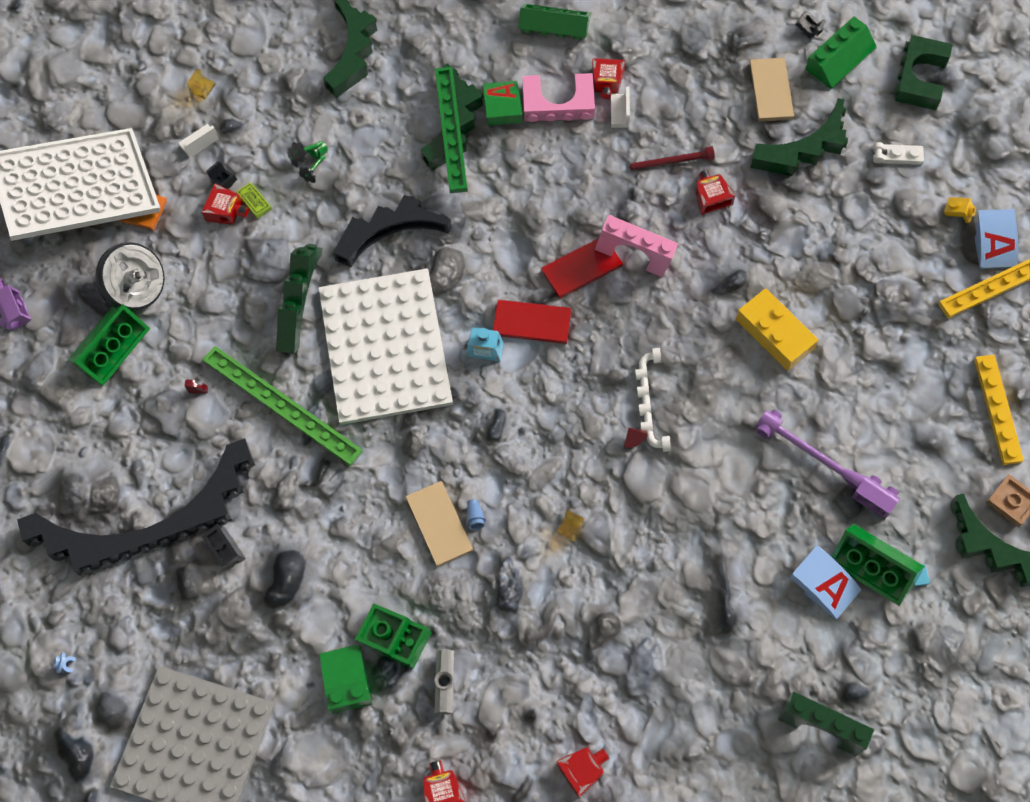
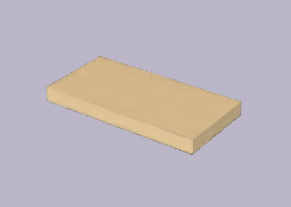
M785 58L750 60L758 122L793 120L794 111Z
M442 481L406 496L437 567L473 552L471 543Z

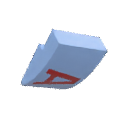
M1015 209L978 210L974 216L976 228L974 238L979 268L1009 269L1018 265V232Z
M818 545L790 576V579L805 591L804 594L835 620L861 591V588L852 577Z

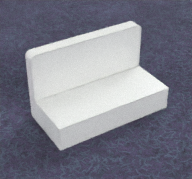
M626 87L625 94H611V128H629V87Z
M207 124L180 141L179 145L187 156L191 158L219 140L215 128Z

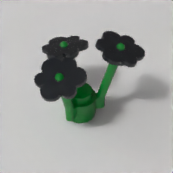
M318 141L313 145L304 147L301 142H293L292 147L287 148V155L292 165L296 168L299 166L298 161L303 162L305 160L304 156L307 153H310L313 158H318L311 168H299V175L306 182L315 183L316 175L313 171L321 161L326 159L325 154L328 152L326 144L323 141Z

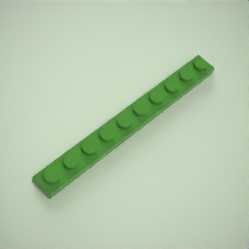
M214 346L203 358L205 364L350 467L363 453L362 449L218 347Z

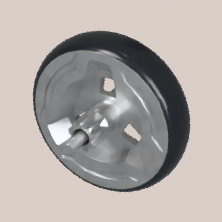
M124 242L112 246L104 252L96 267L95 278L98 290L102 297L115 308L124 304L131 312L143 310L151 306L159 298L164 287V269L159 258L149 248L138 243ZM121 262L127 266V269L124 271L119 266ZM124 285L130 286L127 293L123 291Z

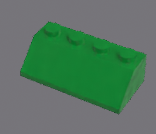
M524 3L520 7L518 29H522V32L525 33L539 31L541 35L554 33L556 37L565 38L566 35L573 36V39L583 40V37L586 38L588 34L591 12Z
M853 16L808 57L805 70L828 88L833 89L877 48L868 26Z
M124 304L117 308L112 306L67 361L81 373L104 386L150 328Z
M855 524L845 530L832 555V558L851 577L898 606L907 597L925 567Z

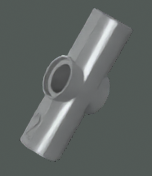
M441 649L436 650L435 714L449 715L453 714L454 650ZM442 678L450 679L449 685L445 687L439 685V681Z

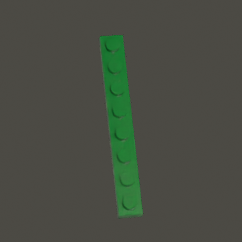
M452 67L435 68L450 194L468 192Z

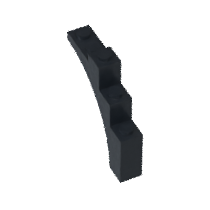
M403 195L395 212L388 207L378 206L369 223L364 219L352 217L333 251L336 262L352 268L358 257L381 238L410 229L437 230L449 234L451 219L446 215L433 213L428 208H421V201L418 198Z

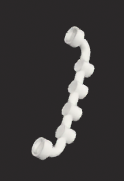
M652 348V352L645 354L640 359L639 369H635L636 381L640 380L641 387H637L638 398H642L643 403L639 404L640 416H644V422H641V430L647 432L646 439L651 446L663 448V452L671 451L670 437L663 436L662 441H658L653 435L646 364L649 360H653L654 363H661L660 348Z

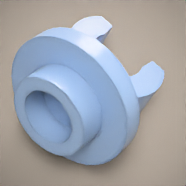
M61 653L60 656L55 657L53 668L59 674L61 670L65 673H71L73 669L67 668L66 662H74L76 658L72 656L65 658V653Z

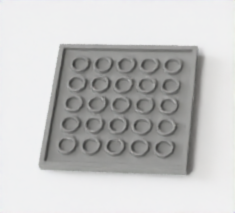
M159 666L110 787L153 802H239L275 703Z

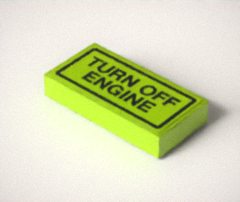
M251 182L236 191L257 219L272 210L270 204Z

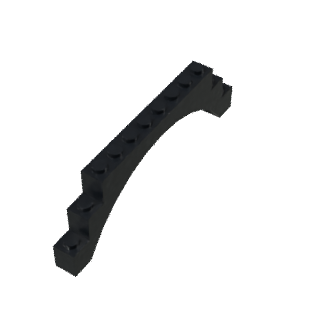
M245 438L227 444L217 469L205 487L186 506L169 518L152 526L125 534L95 535L78 533L60 527L34 513L17 519L22 541L32 547L39 546L44 541L47 554L53 561H62L70 556L73 570L78 575L85 576L93 573V570L108 568L113 565L112 563L128 561L134 555L147 554L156 547L162 548L170 545V542L185 540L189 538V535L204 533L216 524L224 526L228 521L232 520L225 499H233L238 497L239 494L244 493L237 472L247 471L252 466H255L249 444Z

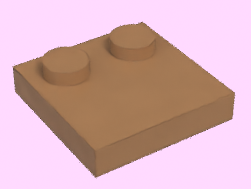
M1008 474L987 500L986 504L1019 528L1030 515V489Z

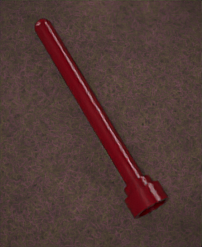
M713 146L702 149L701 152L631 163L629 168L637 170L697 159L712 161L715 160V152Z

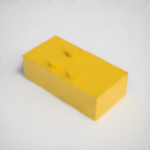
M766 288L738 310L735 319L787 371L811 353L819 341Z

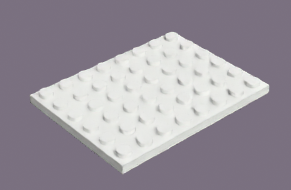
M132 128L0 151V205L11 241L160 212V206Z
M428 268L319 287L340 425L453 405Z

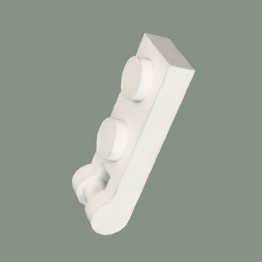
M881 142L873 144V152H875L873 162L923 165V146L887 145Z

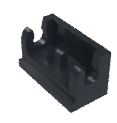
M216 524L202 535L203 540L222 568H233L234 562H242L246 559L225 527Z

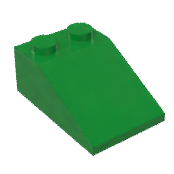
M360 644L320 653L328 710L331 714L371 705L372 700Z

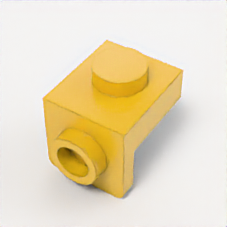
M949 197L944 209L945 216L963 217L965 223H970L971 218L976 212L971 198Z

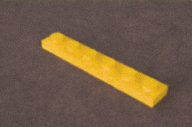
M1030 259L941 300L938 303L939 307L946 317L950 319L1030 281Z
M995 354L977 356L974 362L1002 466L1020 464L1024 459Z

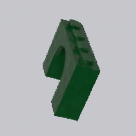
M911 35L910 40L905 42L903 51L906 53L902 55L900 65L903 67L899 69L897 75L899 83H896L893 92L896 94L895 101L937 111L942 99L944 86L920 80L913 73L912 67L919 64H928L946 68L953 44Z
M793 692L785 700L778 717L779 721L796 729L800 725H809L833 735L839 740L836 747L854 756L859 755L868 748L874 732L873 728L796 692Z

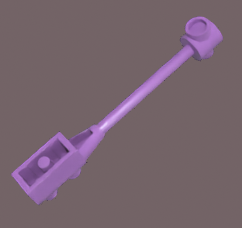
M0 278V314L2 316L0 318V325L5 329L15 330L32 319L19 290L9 285L6 286Z
M777 410L765 411L756 425V432L761 437L768 439L770 436L773 437L775 433H778L840 474L856 490L851 498L884 520L889 516L900 500L897 496L899 492L891 486L887 489L880 485L881 479L875 475L869 478L868 476H863L843 468L781 427L783 420H781L782 415Z

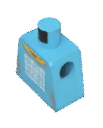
M472 328L465 356L501 362L504 343L499 332L486 328Z

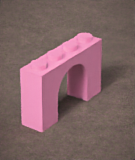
M593 73L575 74V95L564 104L550 103L542 96L540 75L523 76L524 121L594 119Z
M608 215L595 250L612 257L614 249L619 245L635 247L649 257L650 261L646 271L663 278L678 243Z

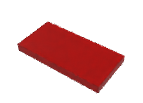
M598 239L541 267V271L559 299L622 267L623 262L615 250L612 257L595 250Z
M498 300L493 331H498L501 337L567 344L571 308Z

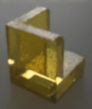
M197 68L187 82V86L191 94L206 100L214 88L215 82L204 78L201 70Z
M567 510L557 533L575 542L584 526L585 518Z

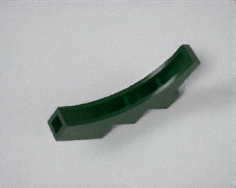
M333 0L335 9L343 17L348 28L346 48L341 59L323 77L325 88L335 98H338L368 75V65L364 59L373 53L372 41L369 37L377 32L376 18L365 10L360 13L357 8H353L348 0Z
M449 63L443 65L442 68L451 66L449 65ZM452 68L464 153L467 151L466 143H468L464 134L475 129L476 118L473 111L483 106L484 95L473 84L468 86L465 80L460 79L457 70ZM442 131L432 142L421 149L422 160L431 171L446 163Z
M838 98L829 119L821 128L803 139L775 145L756 143L750 168L793 176L794 170H798L800 162L817 165L818 160L823 158L824 151L841 154L842 149L846 148L848 143V137H846L847 130L843 129L844 121H841V118L845 116L847 108L844 107L845 99Z
M315 244L298 247L290 254L289 276L284 281L283 303L278 308L276 351L295 354L299 349L306 296L314 269L322 256L323 248L317 247Z
M956 495L951 500L950 508L956 516L957 529L962 533L955 542L956 550L960 553L961 558L985 554V563L990 568L991 573L1014 568L1015 579L1020 583V586H1030V552L1005 543L992 534L971 510L965 495Z

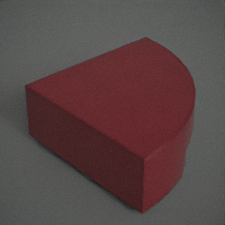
M185 380V388L188 393H208V386L204 383L199 385L195 384V380Z
M628 427L624 447L632 448L638 446L645 440L647 432Z

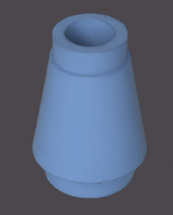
M472 499L467 502L466 524L471 530H480L485 526L486 519L478 500Z

